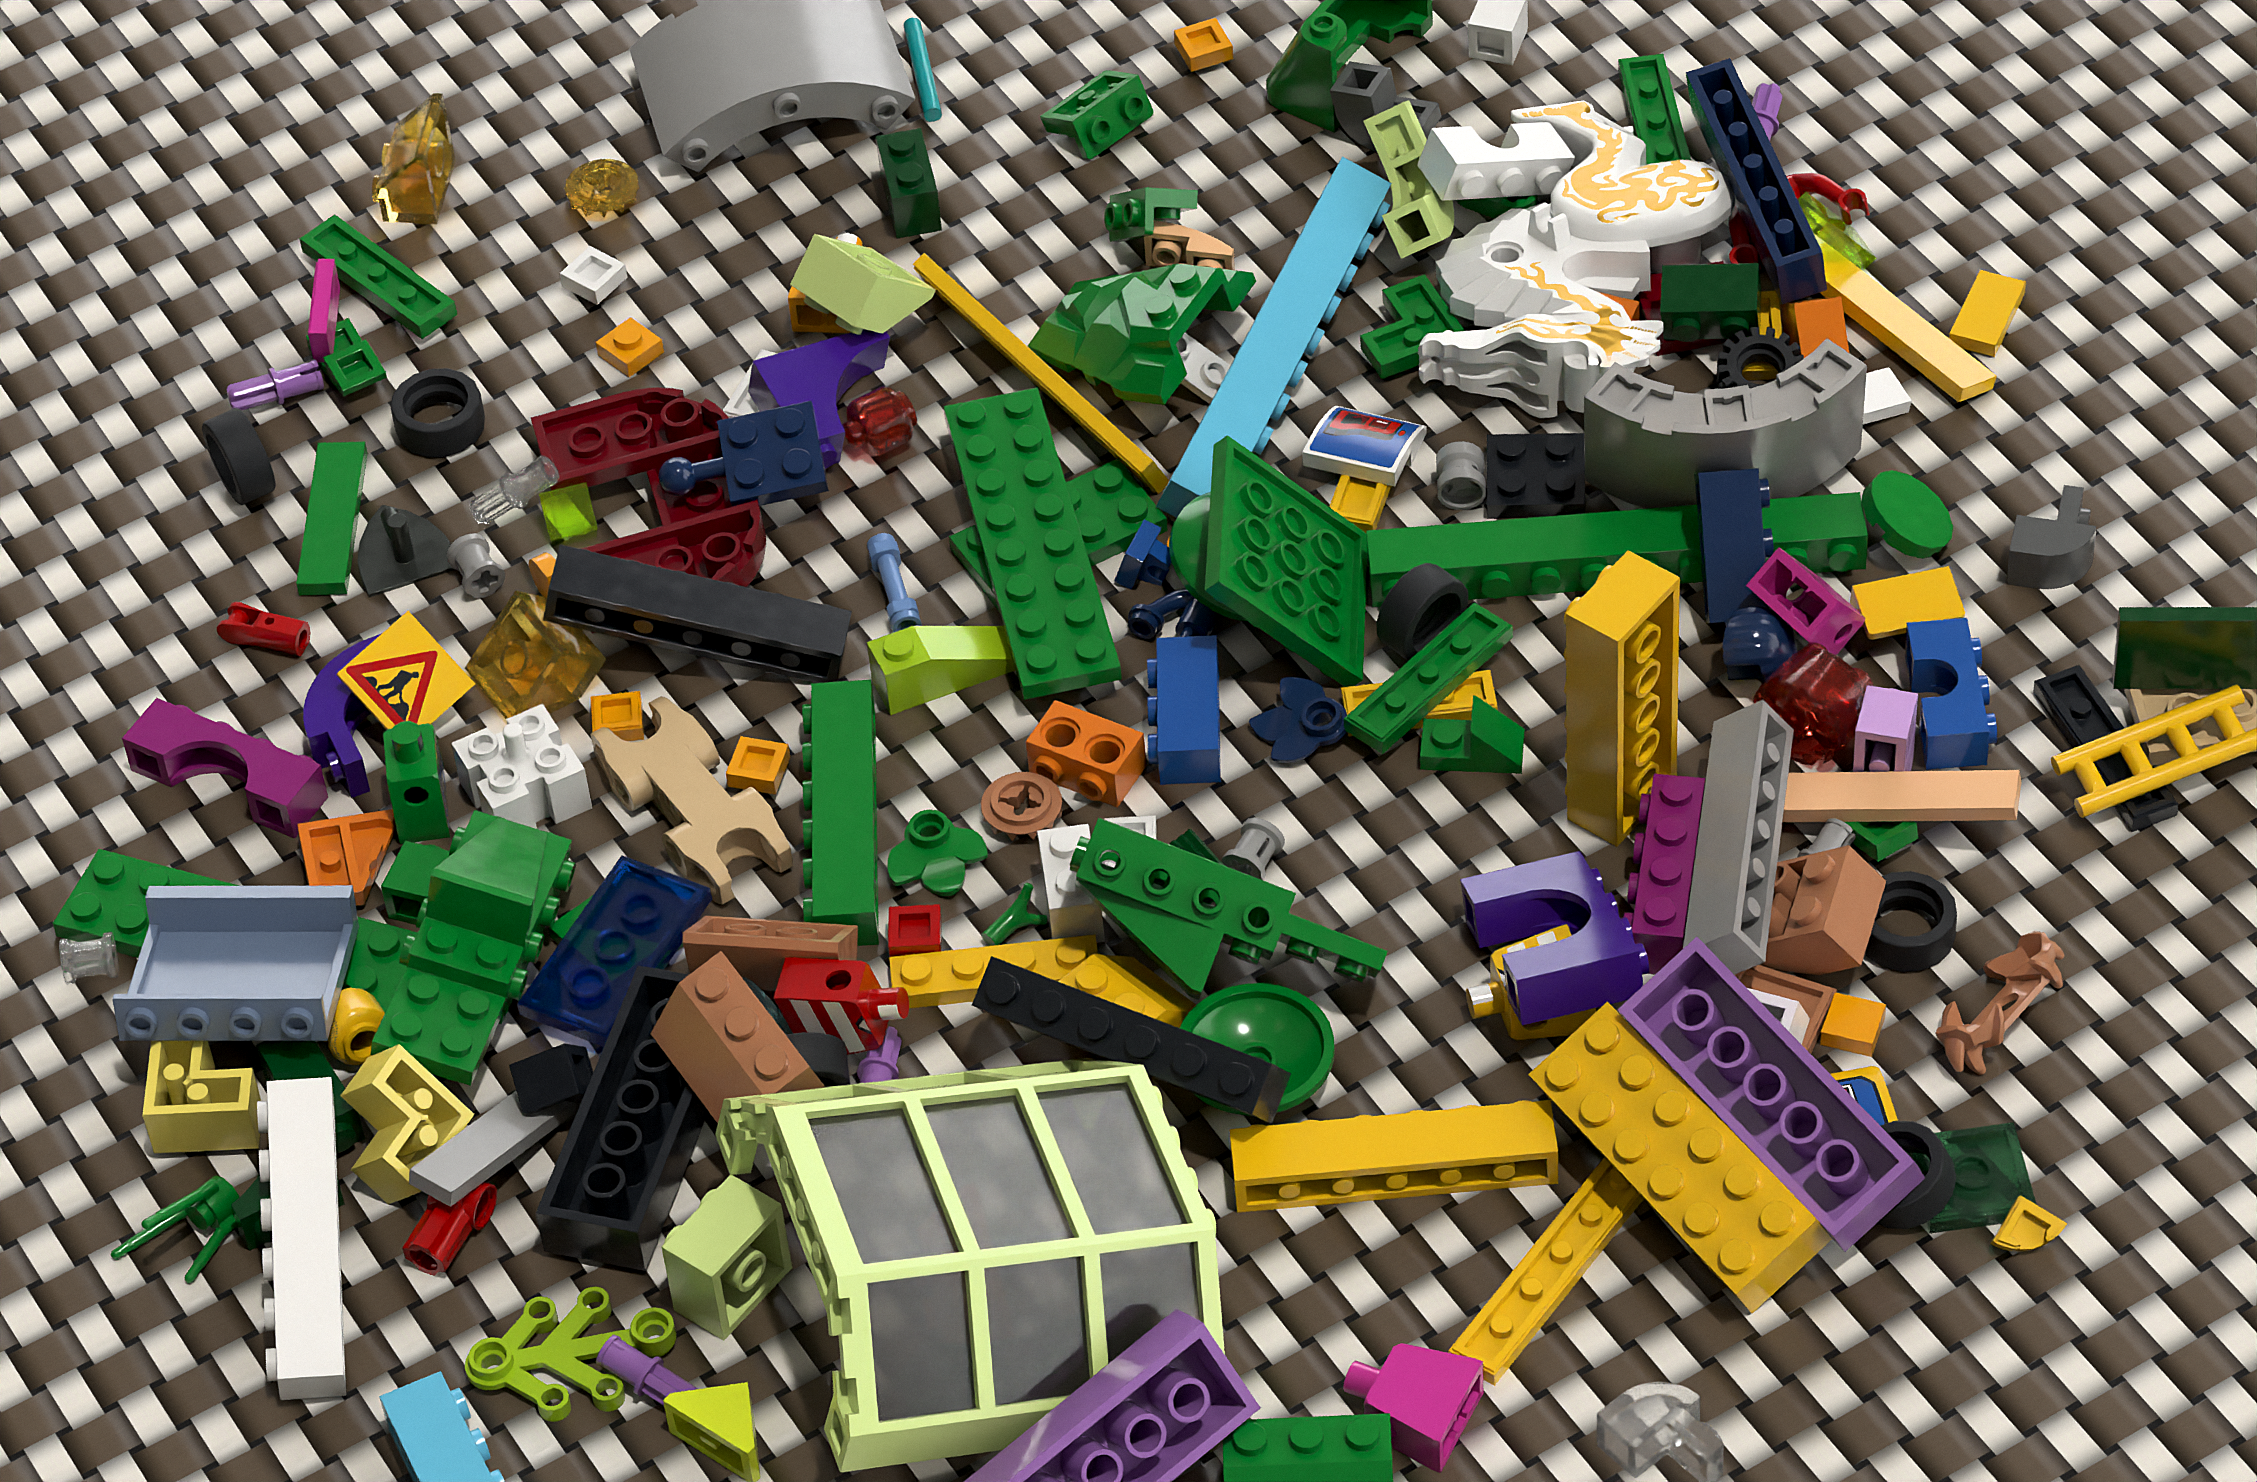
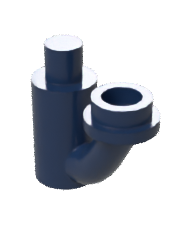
M1182 588L1162 596L1149 605H1134L1128 613V628L1134 635L1140 638L1151 639L1155 634L1161 632L1165 624V616L1185 609L1175 627L1177 636H1210L1221 615L1196 600L1186 588Z

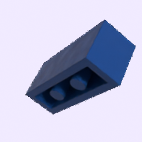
M1217 635L1156 638L1157 658L1147 659L1148 688H1157V696L1147 697L1149 726H1157V734H1148L1149 765L1159 764L1160 785L1221 782Z

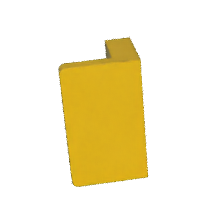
M1949 566L1852 586L1850 604L1865 617L1861 627H1864L1867 637L1871 640L1906 633L1907 622L1964 618L1965 610Z

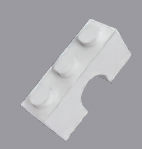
M1549 122L1510 124L1501 148L1483 141L1472 126L1442 127L1431 129L1417 166L1442 201L1551 194L1558 180L1570 171L1575 156Z

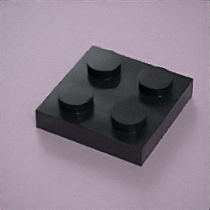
M1584 433L1487 434V519L1533 518L1585 513Z

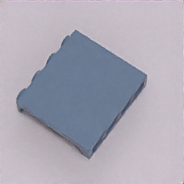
M353 885L149 886L145 900L150 924L127 994H113L112 998L120 1041H328L359 929Z

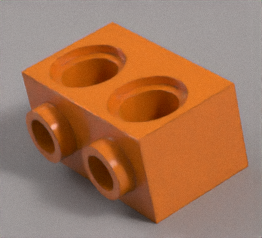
M1056 700L1026 740L1029 772L1043 775L1056 785L1080 793L1089 800L1101 801L1117 808L1147 766L1143 732Z

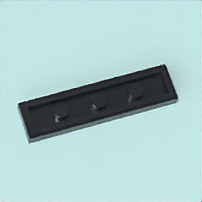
M2080 665L2034 681L2033 693L2072 748L2124 729ZM2120 752L2093 762L2106 786L2133 776ZM2165 785L2113 807L2130 831L2134 832L2177 816L2179 804Z

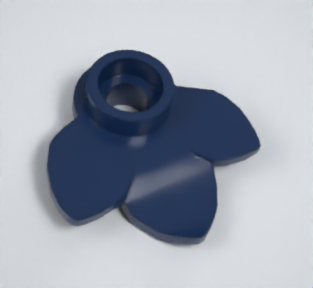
M1287 677L1280 680V695L1283 705L1261 713L1249 720L1250 727L1262 741L1274 744L1271 751V759L1277 762L1292 763L1309 757L1319 746L1330 745L1340 740L1346 733L1344 718L1347 716V712L1341 704L1325 696V692L1320 684L1303 678ZM1329 722L1328 724H1326V725H1324V726H1318V725H1320L1321 723Z

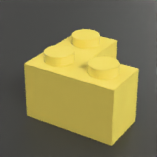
M151 1041L142 1115L153 1152L173 1153L258 1149L260 1134L258 1130L257 1101H261L253 1069L215 1070L208 1041Z
M400 1044L368 1057L341 1094V1097L378 1130L351 1168V1171L388 1205L421 1192V1190L409 1184L410 1169L465 1129L474 1116L470 1109Z

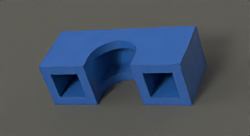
M1967 618L1907 622L1905 660L1911 692H1934L1943 695L1921 698L1919 735L1926 770L1987 765L1989 744L1997 743V724L1995 714H1986L1985 706L1989 705L1990 693L1987 675H1978L1977 668L1982 667V649L1979 637L1971 638Z

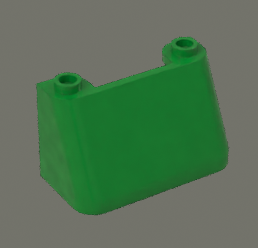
M1324 0L1304 21L1268 75L1266 90L1267 100L1270 105L1335 133L1341 125L1335 114L1330 89L1337 80V72L1370 36L1390 44L1394 40V33L1402 30H1413V36L1422 38L1433 26L1432 0Z

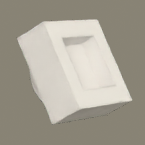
M591 246L560 272L562 287L596 305L628 278L624 263Z

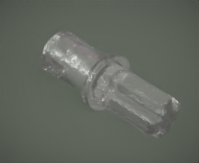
M540 456L536 461L514 474L506 473L502 475L499 484L471 501L469 508L473 513L474 519L478 523H490L513 508L522 509L526 507L531 497L559 482L557 480L559 478L558 470L549 458Z

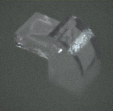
M1668 1382L1645 1383L1625 1391L1597 1413V1446L1633 1478L1639 1477L1667 1454L1699 1482H1715L1723 1476L1724 1443L1718 1432L1706 1422L1700 1423L1701 1397L1692 1390Z

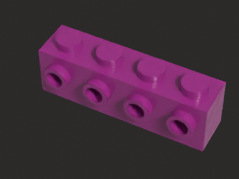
M1654 774L1651 794H1641L1639 824L1646 825V832L1636 833L1633 864H1641L1640 873L1630 872L1628 904H1635L1634 913H1624V917L1629 920L1634 943H1642L1646 950L1649 961V974L1659 972L1683 949L1705 778Z

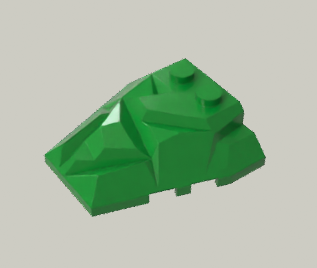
M1173 264L1125 275H1112L1075 282L1055 311L1044 321L1028 344V347L1043 361L1068 373L1076 368L1083 371L1088 383L1097 386L1103 381L1112 385L1115 396L1123 400L1165 405L1187 375L1176 346L1177 342L1202 309L1234 312L1254 286L1256 279L1252 272L1190 264Z

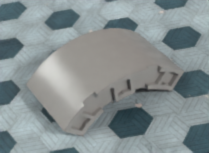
M696 0L698 6L676 18L673 14L665 17L629 49L663 156L698 173L725 149L766 128L807 118L834 117L860 120L888 129L916 99L880 0Z
M1826 338L1811 354L1794 366L1777 374L1776 380L1754 388L1743 385L1724 389H1705L1704 394L1674 391V386L1647 379L1614 362L1584 396L1585 481L1611 496L1629 504L1648 509L1696 505L1694 474L1759 468V479H1768L1770 499L1803 495L1841 470L1861 450L1867 365Z

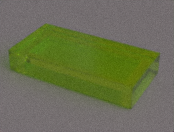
M1805 192L1798 199L1813 233L1860 269L1863 268L1865 270L1877 259L1855 228L1851 225H1846L1838 215L1808 192Z

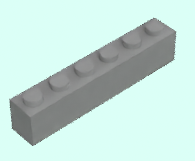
M1764 700L1729 714L1713 723L1683 948H1685L1697 936L1734 975L1764 963L1766 959L1794 729Z

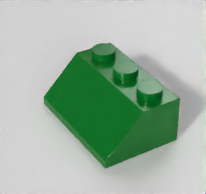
M1390 1413L1247 1419L1223 1439L1224 1482H1393Z

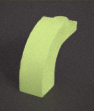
M1405 101L1364 120L1363 122L1385 168L1389 182L1392 183L1393 207L1390 212L1382 215L1401 259L1448 238L1454 228L1453 200L1442 201L1417 166L1427 139L1410 101Z

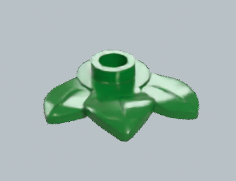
M932 809L923 810L916 813L910 819L904 833L905 840L890 851L888 856V874L895 886L921 879L923 886L933 894L951 896L957 893L964 885L966 877L965 864L986 859L988 857L987 846L983 837L973 829L954 827L953 823L940 811Z

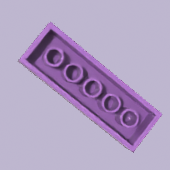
M1697 936L1617 1009L1634 1030L1810 1211L1844 1252L1925 1179L1915 1161Z
M1175 1309L964 1482H1172L1261 1407L1204 1323Z

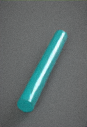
M909 18L904 22L903 27L924 118L929 122H934L941 118L942 111L921 21L918 18Z

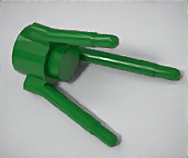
M215 1175L197 1190L144 1219L141 1223L144 1230L112 1250L111 1257L116 1260L188 1216L191 1222L201 1230L205 1231L209 1227L216 1228L184 1277L187 1283H192L201 1270L204 1269L224 1238L237 1228L231 1204L239 1198V1195L227 1180Z

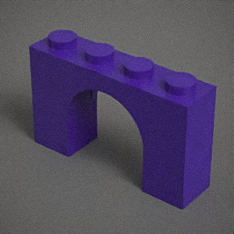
M1580 851L1460 879L1466 924L1479 948L1534 936L1558 926L1568 925L1572 935L1570 937L1502 954L1508 1001L1522 1025L1601 1007L1607 1001L1609 1004L1626 1001L1643 986L1642 975L1649 974V961L1646 950L1642 943H1634L1629 920L1626 917H1619L1614 895L1612 892H1604L1599 870L1597 868L1590 869Z

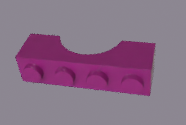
M156 698L122 737L131 771L171 788L188 778L202 774L219 773L236 777L246 783L245 792L253 822L294 839L298 835L297 824L309 822L329 798L321 765L306 755H295L276 747L267 739H256L235 730L225 722H215L195 714L184 705H173Z

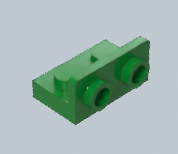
M1105 70L1042 114L1040 118L1046 132L1067 135L1070 138L1074 137L1082 157L1093 159L1150 118L1154 111L1138 74Z
M1144 187L1110 195V202L1107 204L1104 213V223L1109 231L1110 242H1123L1151 236L1154 231V220H1180L1181 212L1197 209L1198 190Z

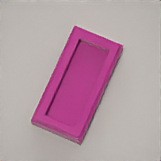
M318 259L315 265L308 336L313 359L317 362H324L323 357L332 354L334 350L340 296V284L335 259Z

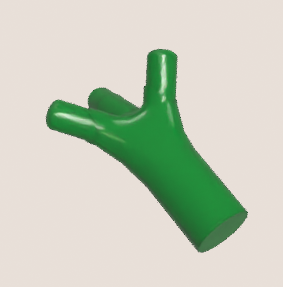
M1025 883L1014 903L981 933L987 945H1000L1020 927L1030 924H1047L1048 917L1046 915L1027 912L1034 888L1032 884Z

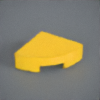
M2019 1195L1990 1244L2003 1250L2015 1252L2034 1250L2046 1245L2057 1237L2067 1223Z

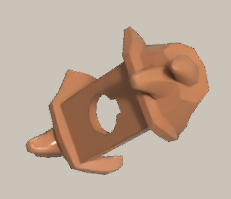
M2033 931L2022 935L2015 950L1985 963L1983 970L1987 976L2005 981L2006 984L1971 1024L1963 1025L1959 1010L1954 1001L1945 1007L1942 1013L1941 1027L1937 1028L1935 1034L1944 1044L1948 1060L1956 1072L1963 1071L1965 1062L1976 1074L1983 1075L1986 1072V1067L1983 1061L1982 1050L2003 1042L2004 1032L2047 984L2050 983L2057 989L2063 986L2061 972L2054 960H2062L2064 953L2044 932ZM2017 1000L2011 1007L2002 1011L2004 1005Z

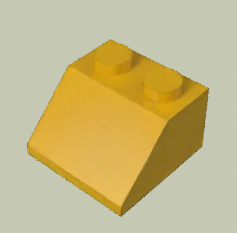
M1092 954L1058 981L1180 1028L1187 1014L1196 1006L1195 1003L1134 957Z

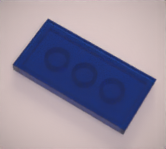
M621 855L517 1003L519 1014L604 1047L637 966L665 969L683 943V932L698 921L711 902V889Z

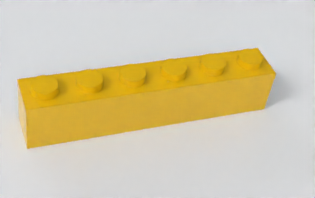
M1522 1100L1511 1104L1467 1105L1456 1109L1413 1110L1401 1114L1359 1115L1346 1119L1305 1120L1300 1123L1269 1126L1251 1125L1246 1128L1229 1129L1237 1213L1558 1184V1147L1551 1100L1533 1102Z

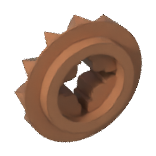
M1032 772L1007 774L995 780L985 790L981 800L983 821L990 824L994 834L1007 833L1012 841L1018 835L1028 834L1034 840L1038 830L1052 829L1054 820L1062 817L1061 792L1053 781L1043 775ZM1028 797L1030 808H1026L1023 814L1016 815L1014 809H1018L1021 803H1024L1025 798Z

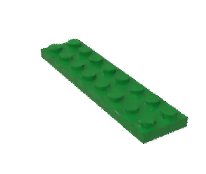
M1038 387L943 406L949 436L1024 700L1122 680L1120 662Z
M98 849L54 920L53 927L57 937L139 958L150 924L145 900L149 886L239 885ZM358 917L359 929L342 990L346 988L363 989L372 994L384 1012H386L406 969L405 965L399 964L403 944L408 934L416 936L418 932Z

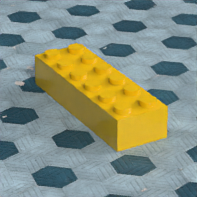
M1629 550L1613 566H1606L1599 574L1596 583L1582 598L1576 597L1569 604L1564 615V624L1566 625V648L1564 651V659L1566 660V683L1564 687V693L1566 694V718L1564 727L1567 729V750L1564 759L1567 763V784L1565 787L1567 820L1616 847L1639 824L1641 794H1651L1653 775L1677 776L1680 577Z
M1608 1001L1528 1074L1544 1094L1751 1313L1756 1311L1832 1240L1810 1211Z

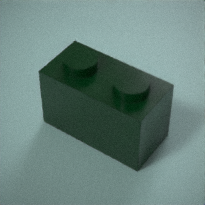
M921 128L876 136L880 176L896 239L942 231L938 190Z
M1759 263L1662 265L1660 315L1663 322L1664 340L1691 342L1696 339H1730L1734 341L1735 333L1741 330L1746 337H1749L1751 327H1758L1760 335L1761 281Z

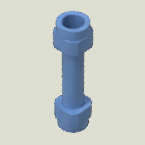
M887 533L871 537L867 542L869 560L872 569L875 572H879L889 601L886 608L893 633L911 626H921L922 623L916 601L908 598L899 570L901 558L897 542L892 535Z

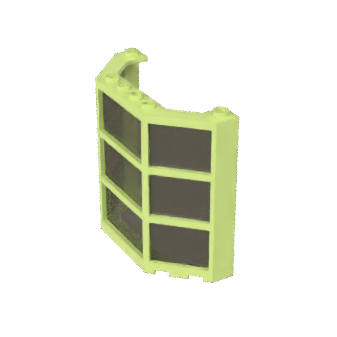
M1079 1058L735 1097L723 1100L715 1136L730 1175L751 1173L758 1143L764 1144L826 1309L829 1335L839 1336L841 1370L832 1371L834 1393L824 1430L840 1472L1003 1450L1175 1309L1203 1322L1225 1354L1215 1239V1217L1213 1212L1204 1206L1198 1192L1196 1173L1192 1167H1187L1180 1150L1179 1134L1174 1126L1169 1125L1163 1111L1160 1090L1157 1086H1152L1144 1065L1094 1058Z

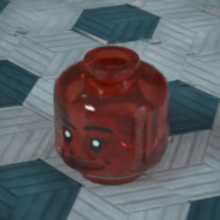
M882 386L850 402L846 412L847 422L843 423L842 426L845 430V437L853 449L861 448L867 455L876 458L906 444L912 439L913 427L917 425V416L912 403L902 391L895 392L891 388Z

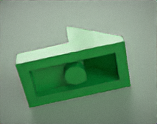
M1473 696L1471 720L1423 718L1420 770L1522 774L1525 729L1481 698Z

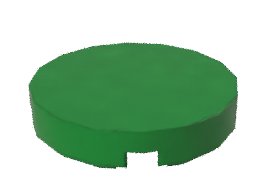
M1894 470L1880 472L1863 490L1861 503L1867 521L1872 527L1878 523L1885 532L1882 538L1889 546L1899 552L1921 559L1930 558L1934 553L1938 554L1952 539L1953 524L1949 511L1928 486L1911 475Z

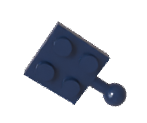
M812 400L718 420L717 424L723 457L691 463L683 457H673L662 464L658 475L661 487L667 493L675 496L689 493L696 485V482L726 476L732 507L758 500L759 506L829 491Z

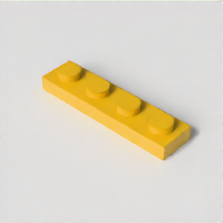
M1096 934L889 957L892 988L904 987L909 997V1009L973 1002L991 956L1059 981L1089 956L1098 954Z

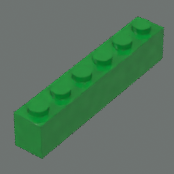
M870 679L811 683V704L802 705L804 734H811V742H803L802 744L804 772H812V780L803 781L805 811L812 810V819H803L805 850L812 849V858H803L805 889H812V897L803 898L804 922L857 925V946L879 945L876 711L872 682Z

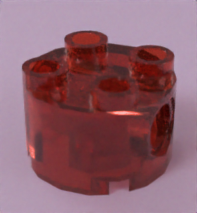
M1811 642L1802 650L1793 653L1759 687L1753 697V704L1764 700L1794 729L1790 759L1805 765H1814L1818 760H1824V764L1831 761L1855 737V730L1867 685L1873 686L1869 675L1862 669L1851 667L1842 658L1829 652L1822 644Z

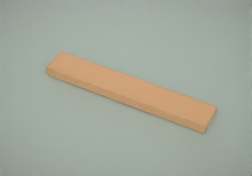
M2020 771L1788 773L1782 822H1826L1830 818H1836L1843 822L2017 820L2022 783Z

